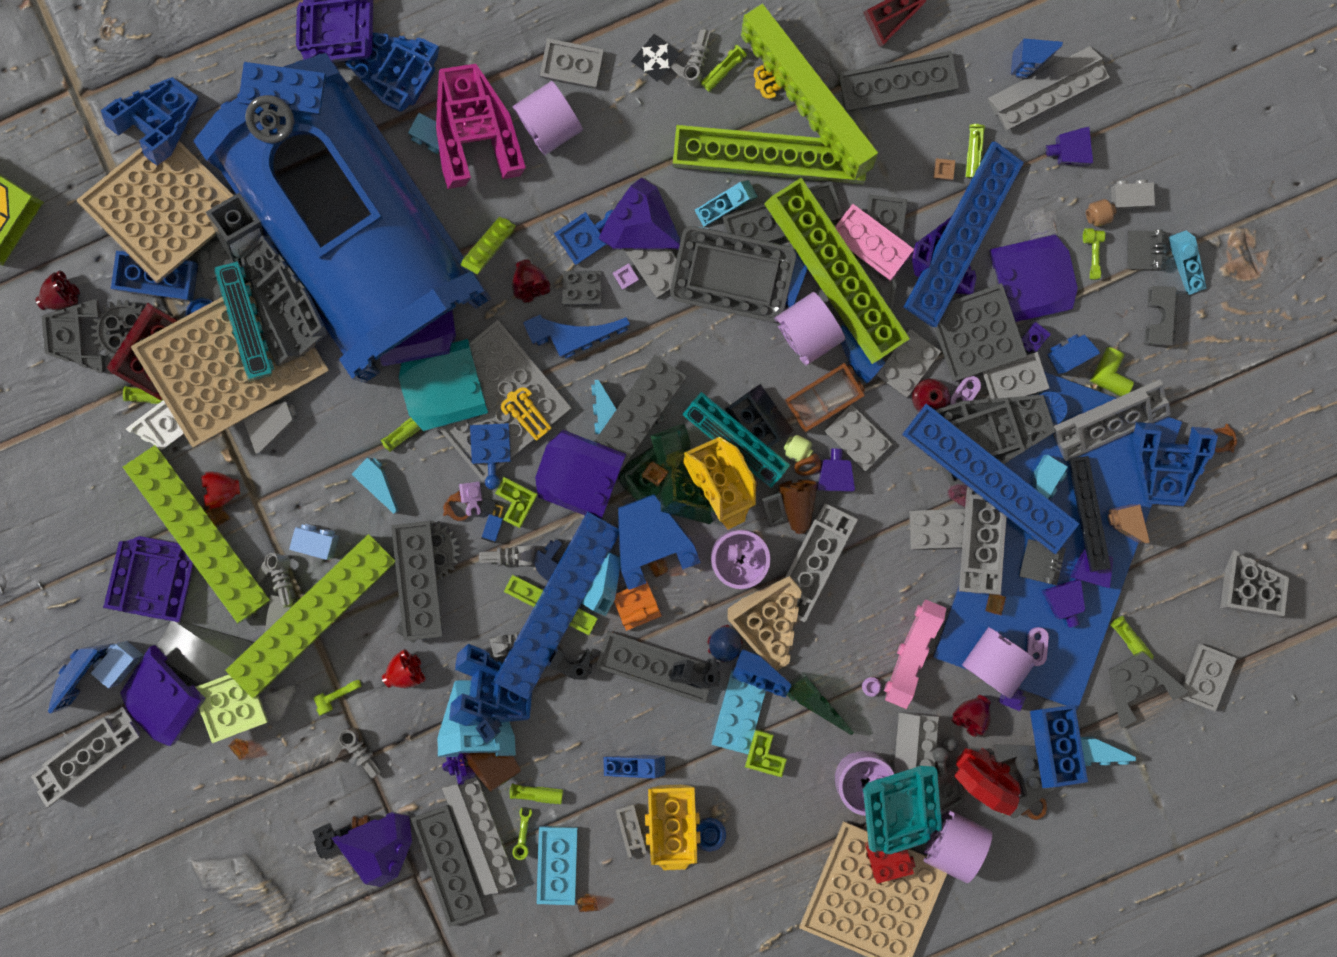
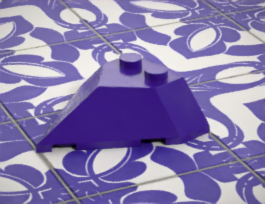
M642 177L626 191L608 217L599 236L600 241L615 250H622V248H634V250L676 248V250H679L681 241L658 188Z
M951 217L915 244L912 263L914 275L920 277L923 270L929 268L932 253ZM970 265L955 293L973 294L976 274L975 270H971Z
M391 812L386 814L385 818L378 821L375 819L349 830V833L346 835L331 838L365 885L382 887L397 878L412 843L410 817L406 814Z

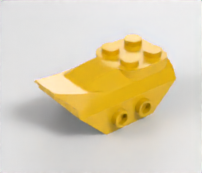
M718 437L685 452L684 464L693 482L704 491V495L709 500L719 521L724 524L727 530L745 522L749 509L756 505V482L739 449L725 439Z
M681 784L660 785L648 789L649 814H645V826H649V833H646V845H650L651 865H659L663 870H686L689 864L697 863V843H700V831L696 832V824H700L699 812L695 813V789L692 786Z

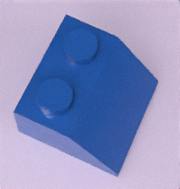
M1075 334L1067 339V344L1062 346L1059 343L1050 348L1052 352L1047 355L1057 373L1061 374L1100 354V352L1085 334L1081 336Z

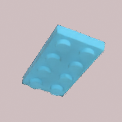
M731 670L711 745L748 754L766 690L732 678L734 670Z
M539 826L537 904L575 905L578 827Z

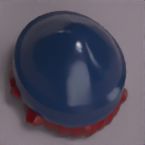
M729 625L716 629L707 641L709 644L708 652L721 662H728L738 657L741 645L743 644L738 632Z

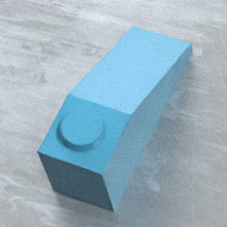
M367 457L352 475L393 514H396L399 509L386 474L381 468L382 464L376 458L371 459Z

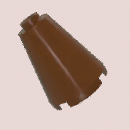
M803 479L792 483V480L779 484V491L790 528L796 534H804L811 526L817 483L813 480Z

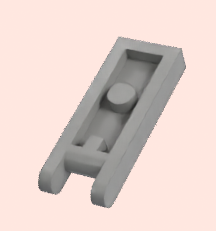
M630 804L616 808L628 858H633L631 851L642 848L643 855H646L647 850L635 805Z

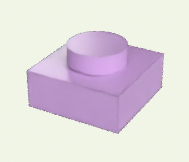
M629 263L613 272L622 290L639 281Z

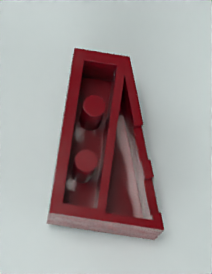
M885 0L863 11L878 46H883L915 14L926 0Z

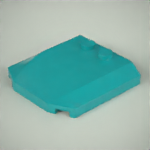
M468 339L452 343L450 354L401 363L399 382L409 416L423 431L489 413Z
M918 766L868 782L863 788L868 845L872 852L897 853L926 843L930 840L929 836L937 830L939 832L942 829L938 774L934 766Z

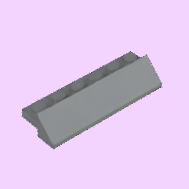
M1089 46L987 98L995 116L998 115L1005 131H1008L1080 95L1110 77L1101 61L1103 58Z
M1159 379L1055 425V434L1053 435L1064 460L1068 461L1070 458H1075L1133 432L1136 422L1154 423L1170 416L1169 401L1165 398L1164 385Z
M968 486L966 491L959 592L1001 595L1006 516Z
M826 503L817 519L814 520L786 577L790 576L802 590L801 598H798L797 607H799L797 619L805 623L858 522V519Z
M121 707L108 718L101 719L42 764L44 767L31 776L39 789L37 793L47 808L141 737L139 724L135 723L126 707Z
M907 712L898 713L894 774L918 766L935 767L933 751L937 745L938 716Z
M476 775L472 779L465 780L464 785H458L455 782L442 787L482 895L499 893L501 890L517 885L518 882L511 866V860L478 776Z

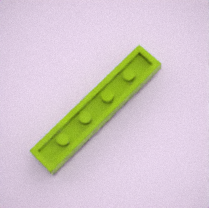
M499 216L464 257L461 266L479 274L514 232L516 225L508 219Z
M512 575L504 592L534 607L543 590ZM578 608L569 625L590 635L598 618Z

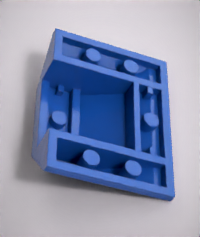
M112 644L76 649L71 654L70 659L72 660L68 665L65 664L58 672L60 676L56 680L48 708L50 714L70 707L81 692L75 688L91 665L95 664L100 658L103 660L107 655L106 650Z

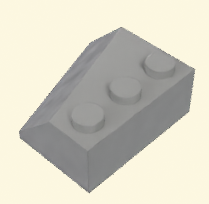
M1233 550L1224 572L1220 608L1264 616L1283 617L1285 616L1289 578Z

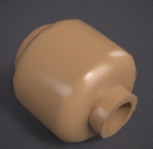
M1106 199L1089 204L1086 210L1088 222L1096 227L1111 223L1116 214L1115 205Z

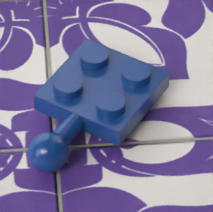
M613 210L607 211L605 218L595 225L587 213L584 212L554 233L576 266L607 245L599 240V231L604 228Z
M509 423L470 425L472 464L488 463V476L485 479V485L488 489L494 490L500 485V479L496 476L495 463L511 462Z

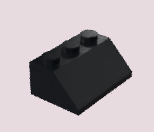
M761 384L725 408L731 417L769 448L794 431Z

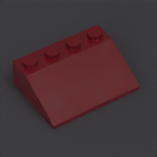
M147 303L110 361L107 369L112 374L162 401V397L131 346L178 320L152 304Z

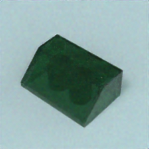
M670 468L660 493L661 512L706 524H711L718 517L705 497L702 488L693 482L689 472Z

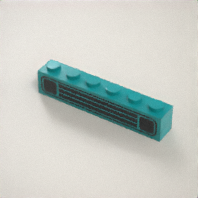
M238 262L215 267V275L248 382L271 376V370H274L271 358L267 359L266 352L268 351L266 340L262 341L260 336L263 330L260 321L256 322L254 316L257 314L255 304H251L249 296L252 295L249 285H245L243 278H246L243 266L239 267Z
M702 392L682 414L712 440L721 437L736 446L743 455L749 470L770 488L773 487L790 466V464Z

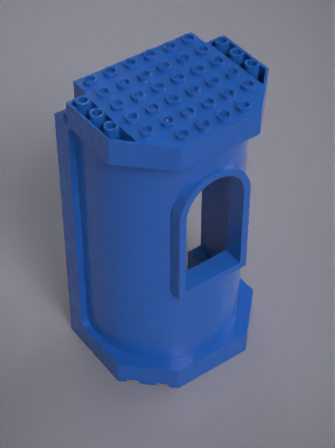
M326 53L284 66L285 68L326 74L321 114L316 115L292 111L294 126L291 134L286 139L295 135L306 134L323 141L371 215L322 247L275 176L273 168L274 156L278 147L285 140L278 143H265L254 137L249 131L245 119L248 105L238 102L239 94L233 101H226L220 106L221 109L208 121L194 139V143L206 161L222 172L235 193L240 192L260 220L266 238L281 254L307 290L325 328L343 353L339 360L353 380L366 383L381 373L373 362V358L375 360L379 359L454 309L456 303L465 304L469 302L477 309L492 298L476 274L461 266L464 256L337 66ZM260 106L255 110L259 116L264 111ZM267 116V119L273 122V117ZM280 116V124H286L285 116ZM260 121L255 123L260 131L264 129ZM277 128L270 130L271 135L279 134Z

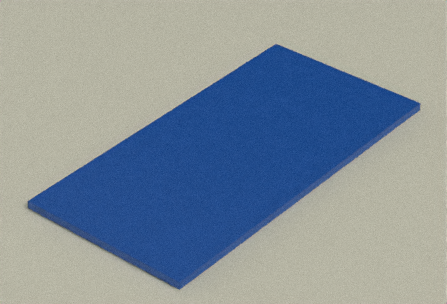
M1046 372L1044 373L1049 389L1029 395H1040L1044 392L1060 394L1067 403V415L1063 422L1116 399L1113 396ZM1168 416L1154 422L1162 431L1160 442L1175 443L1182 422ZM1134 431L1077 456H1089L1108 555L1113 557L1110 588L1081 581L1085 611L1077 614L1080 624L1068 627L1066 618L1057 619L1054 616L1042 590L1057 585L1019 576L1028 539L1036 540L1006 517L1001 595L959 592L958 586L935 649L934 658L966 669L962 666L963 662L988 627L1026 652L1029 631L1034 627H1041L1047 631L1049 636L1047 659L1044 664L1033 666L1019 686V689L1066 706L1075 705V708L1078 710L1139 543L1113 529L1112 525L1110 526L1107 518L1109 509L1129 504L1141 505L1146 523L1152 504L1146 503L1132 441ZM1054 432L1004 465L1032 487L1034 471L1044 455H1049L1067 466L1065 470L1067 472L1066 477L1056 485L1057 491L1052 498H1048L1079 523L1062 546L1066 550L1057 585L1075 580L1070 576L1081 552L1085 549L1069 463L1064 460L1053 435L1055 434ZM1036 633L1034 636L1035 640H1039L1041 637L1039 633ZM1035 652L1033 654V658L1037 659L1039 657L1038 652Z

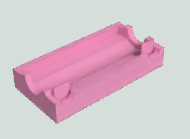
M854 204L851 205L835 226L851 252L889 281L895 278L901 267L914 253V249Z

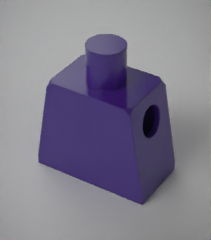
M1084 127L1058 135L1056 137V144L1046 145L1047 157L1057 156L1059 165L1090 166L1093 164L1090 128Z
M831 448V460H822L817 490L855 491L851 460H842L843 449Z
M1083 549L1070 577L1110 588L1113 557L1109 556L1110 570L1090 572L1086 550Z
M1075 579L1042 590L1046 601L1057 619L1066 618L1068 627L1080 624L1077 614L1085 611L1081 580Z

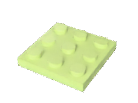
M230 675L195 687L206 698L199 710L212 743L268 722L259 695L252 699Z

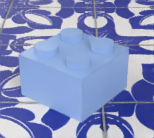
M302 524L300 527H295L289 550L325 560L333 559L339 536L334 535L335 531L320 529L319 531L316 530L314 525Z
M128 641L118 642L117 644L113 643L106 650L107 655L103 660L100 658L93 665L94 670L91 674L108 689L120 685L144 655Z

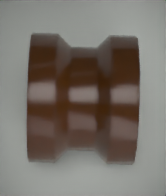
M353 816L352 829L370 822V816Z

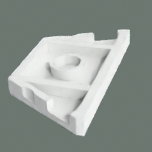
M164 401L160 402L126 428L128 432H134L141 436V439L151 442L161 450L167 448L184 435Z

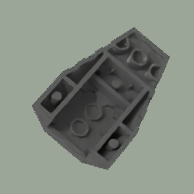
M263 235L240 257L246 279L251 283V298H255L257 305L256 316L260 317L263 333L261 334L264 340H266L276 365L280 366L305 355L327 336V332L309 293L281 254Z
M1044 395L968 400L935 410L1003 464L1055 432ZM942 467L950 486L962 483Z
M171 621L157 647L167 657V660L164 662L188 687L192 685L197 687L229 675L225 670L253 643L249 640L218 633L185 622Z

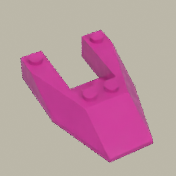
M470 64L439 69L436 131L442 171L447 189L466 186L471 178L461 145L463 143L491 139L502 179L521 176L526 167L511 116L478 65Z

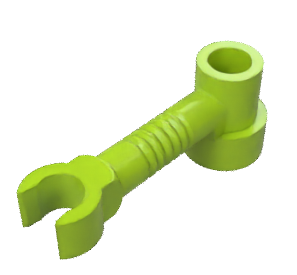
M1085 228L1083 231V243L1092 244L1090 279H1100L1099 249L1100 242L1105 241V231Z
M355 680L327 696L321 693L313 697L319 716L333 710L330 702L362 687L360 681Z
M523 808L519 811L521 817L519 840L512 852L513 856L518 860H523L528 855L526 837L532 809H530L528 816L522 814ZM518 848H523L524 854H519Z

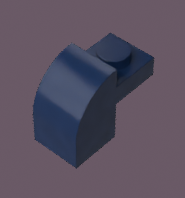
M558 539L555 541L550 540L545 547L546 553L538 550L535 556L536 570L547 581H549L558 565V562L552 559L563 544Z

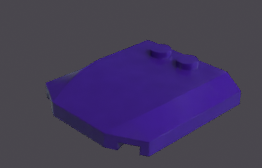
M303 0L302 3L299 2L296 20V47L302 54V60L326 53L333 62L369 58L372 53L373 0Z
M1056 234L989 250L998 284H1003L1015 322L1073 309L1078 289L1070 252Z
M453 309L381 356L382 366L450 354L451 344L456 337Z
M562 430L546 445L535 477L538 498L584 516L589 512L602 519L626 454Z
M142 536L127 541H120L103 608L181 623L194 564L178 543Z
M156 645L149 647L120 694L128 713L153 740L172 746L178 741L206 698L194 685L187 687L164 662L167 660V657Z

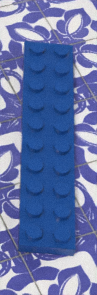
M996 141L991 142L932 253L929 268L922 271L904 305L906 310L931 327H937L1024 163Z
M925 404L901 434L1053 554L1060 550L1079 525L1077 521L929 405Z
M589 512L586 513L494 678V683L528 700L555 648L558 646L598 574L608 552H610L619 536V529Z

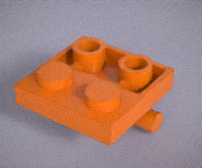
M647 581L646 584L616 593L614 603L626 631L662 616Z

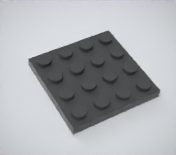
M1002 283L950 301L937 327H935L953 382L1027 357Z

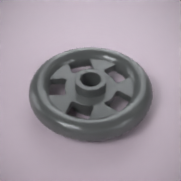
M262 95L251 101L247 107L245 115L246 124L249 131L258 140L265 143H278L285 140L291 134L294 126V116L288 104L279 97ZM270 104L278 106L277 112L269 109ZM259 106L264 109L260 116L255 112ZM267 116H272L273 122H270ZM280 116H285V125L280 124ZM258 121L264 127L261 131L255 125ZM277 128L279 134L271 135L270 130Z

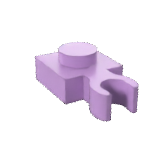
M480 481L459 484L461 503H467V516L472 515V508L475 509L476 515L480 514V508L477 505V501H482Z

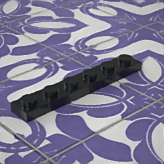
M1089 456L1070 458L1068 463L1090 572L1110 570L1111 565Z

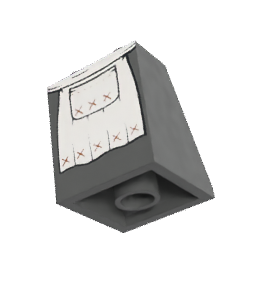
M240 192L206 211L222 247L233 262L239 259L254 242L264 235L260 220Z

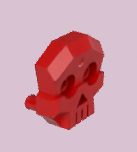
M965 748L957 757L956 765L959 769L955 774V778L971 795L994 811L1011 816L1018 807L1019 795L1021 793L1020 784L1009 774L1011 767L1005 763L996 762L995 756L984 748L978 752Z

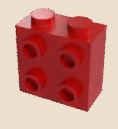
M865 842L876 884L914 874L913 868L916 865L913 856L909 857L908 849L893 854H885L883 851L872 852L869 849L868 842Z

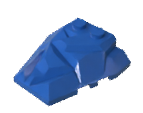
M373 32L372 53L369 58L349 60L345 64L383 104L401 112L407 109L408 105L416 103L435 72L434 63L438 58L440 48L438 45L423 38L413 40L406 39L405 36L400 35L399 38L389 37L388 34Z

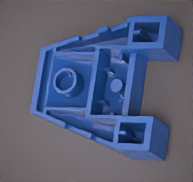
M173 77L149 86L150 89L139 92V90L133 92V96L122 99L120 97L100 110L106 127L118 136L132 125L146 134L139 142L144 156L156 166L172 155L199 100L197 95Z
M1136 422L1132 441L1146 503L1184 506L1196 486L1195 482L1203 474L1206 463L1214 455L1218 435L1211 428L1191 427L1188 445L1160 442L1162 431L1155 423Z
M654 494L618 508L620 568L628 590L646 584L641 568L642 565L677 553L682 569L701 563L691 537L682 529L681 525L672 517Z
M467 644L457 653L455 670L472 676L470 695L462 693L451 702L449 720L464 726L479 725L489 716H491L493 721L499 719L501 723L530 719L532 693L527 700L494 683L493 680L503 663L500 661L496 662L489 657L490 653L486 650Z

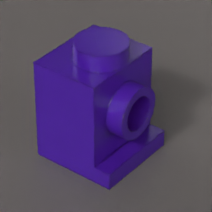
M1037 322L1032 323L1021 337L1025 351L1027 353L1037 352L1051 333ZM1033 335L1037 337V342L1031 340Z
M1017 689L1011 699L1001 694L998 702L1021 711L1026 697L1023 696L1024 691Z

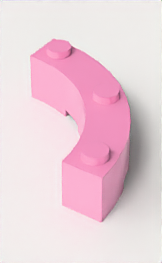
M926 599L922 606H917L914 614L916 618L904 644L901 643L897 650L899 657L891 680L887 682L884 689L887 692L886 701L907 709L914 697L919 679L916 676L924 665L929 652L928 646L931 638L935 639L944 621L945 607Z

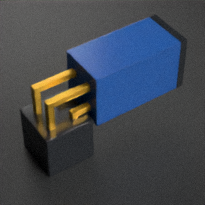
M484 498L481 511L490 514L481 539L496 543L504 519L501 518L504 507ZM496 506L501 508L499 516H495Z

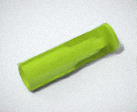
M735 45V49L733 51L730 50L728 56L701 81L702 86L708 92L736 64L741 63L743 57H747V54L741 47Z
M981 124L969 125L967 178H973L983 159L985 125Z
M124 386V402L136 401L152 404L162 402L139 388Z
M410 417L400 427L381 439V442L391 452L421 428Z
M1124 616L1118 617L1111 623V626L1121 636L1134 655L1143 651L1153 659L1154 655L1132 630Z
M512 783L509 795L510 799L516 798L561 805L563 790L521 786Z

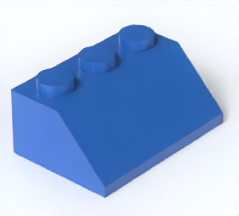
M1023 38L1013 51L1011 75H1016L1017 78H1028V76H1031L1053 57L1062 47L1063 42Z

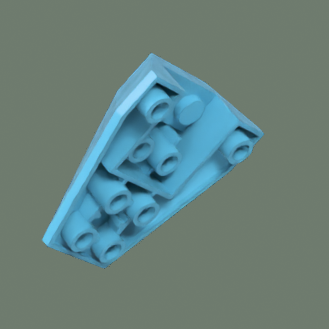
M455 680L437 737L438 757H458L459 753L496 752V756H515V735L509 722H502L503 726L499 728L501 732L492 742L486 744L476 730L478 725L464 726L449 720L451 702L462 693L470 695L471 680Z

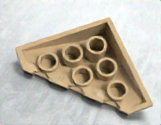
M790 576L742 598L728 608L729 622L753 650L776 671L790 662L789 647L793 645V624L797 621L799 610L797 601L798 598H801L802 592L801 588Z

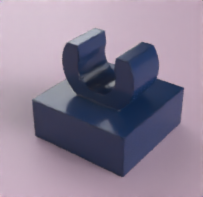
M489 716L476 727V730L484 742L488 744L501 732L499 728L503 725L499 719L493 721L491 716Z

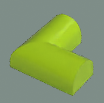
M1106 347L1090 382L1119 397L1130 393L1134 381L1116 373L1125 354L1114 348Z
M503 477L495 492L496 495L512 502L503 520L521 528L538 494L506 477Z
M755 729L745 767L782 777L787 758L769 754L774 735Z

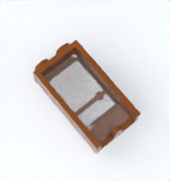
M843 363L785 399L804 432H807L865 396L863 393L865 389L860 381L856 382L853 375L855 373L850 365L846 366Z

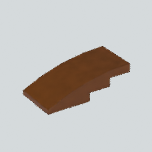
M496 752L463 753L468 759L467 764L490 792L521 772L513 756H496Z

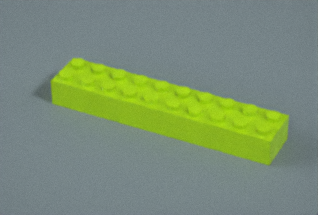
M763 3L745 14L741 31L742 39L745 43L751 45L754 55L757 58H761L765 69L774 75L777 85L783 87L788 99L791 102L794 101L797 105L800 115L807 118L811 129L814 132L817 131L824 146H828L832 151L834 159L837 162L840 161L844 166L845 173L855 181L873 169L878 152Z
M676 125L673 167L852 184H864L866 180V173L855 181L851 176L849 177L843 169L844 166L840 161L837 162L834 159L832 151L828 146H824L820 138Z
M802 178L774 194L764 203L872 364L910 339Z
M156 445L123 466L124 471L237 624H240L270 602L269 598Z
M368 534L225 671L252 699H255L395 565V560Z

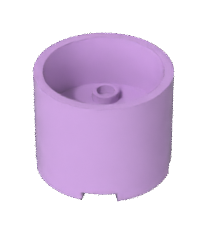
M553 81L545 84L513 106L519 119L523 122L529 135L544 156L583 131L578 118Z
M812 292L774 317L775 321L781 324L778 328L787 343L797 355H800L799 359L805 366L845 341V336L836 319L815 292Z
M735 529L722 534L716 540L711 551V565L716 576L725 585L736 589H746L755 586L766 576L770 566V553L767 545L758 535L748 530ZM738 544V548H742V555L745 556L743 563L728 561L729 545Z
M988 627L962 666L1011 699L1037 660Z
M859 751L847 755L838 764L835 771V786L847 808L856 814L866 816L863 788L866 784H862L860 780L867 778L868 782L893 775L894 772L878 754L870 751Z
M949 810L941 817L944 819L941 822L942 829L939 832L936 830L930 835V840H928L924 851L928 855L923 861L965 883H969L976 876L987 856L992 841V831Z

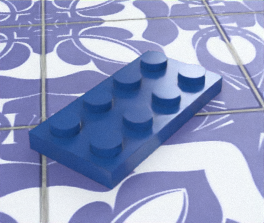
M244 62L238 102L249 105L251 101L259 96L273 95L285 101L292 111L320 115L326 74ZM270 104L269 108L278 109V106Z

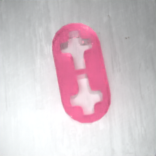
M960 484L950 486L947 491L948 497L965 508L967 488ZM960 488L959 492L963 494L964 497L962 498L960 496H956L954 498V493L952 492V490Z

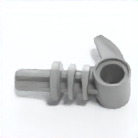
M706 29L700 30L696 44L691 46L693 52L690 53V57L692 59L688 60V64L685 67L680 66L676 62L671 65L676 75L692 87H697L701 84L703 74L700 70L705 67L703 62L707 60L705 56L709 55L710 52L707 45L711 33ZM692 73H697L695 77L689 78Z
M535 545L517 546L518 550H516V547H512V550L505 548V551H502L501 547H497V551L480 552L479 562L498 563V566H502L503 562H506V565H510V562L513 565H516V562H518V565H535Z
M269 553L259 569L257 581L262 583L271 573V577L274 578L272 580L273 584H275L273 591L279 593L281 607H291L292 600L289 590L293 588V585L289 582L290 577L288 576L290 558L287 555Z
M518 632L514 633L515 636L513 637L510 634L507 638L506 634L490 638L493 656L507 655L519 635Z
M346 728L339 734L332 747L330 761L335 762L341 750L347 749L349 753L353 752V759H358L357 766L362 765L371 778L376 777L380 774V770L371 759L373 753H367L366 750L368 748H363V741H358L359 734L356 729ZM345 733L352 734V742L345 740Z

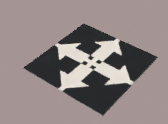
M653 34L631 62L658 82L681 54L657 35Z

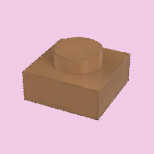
M936 158L933 179L952 181L954 178L955 160Z

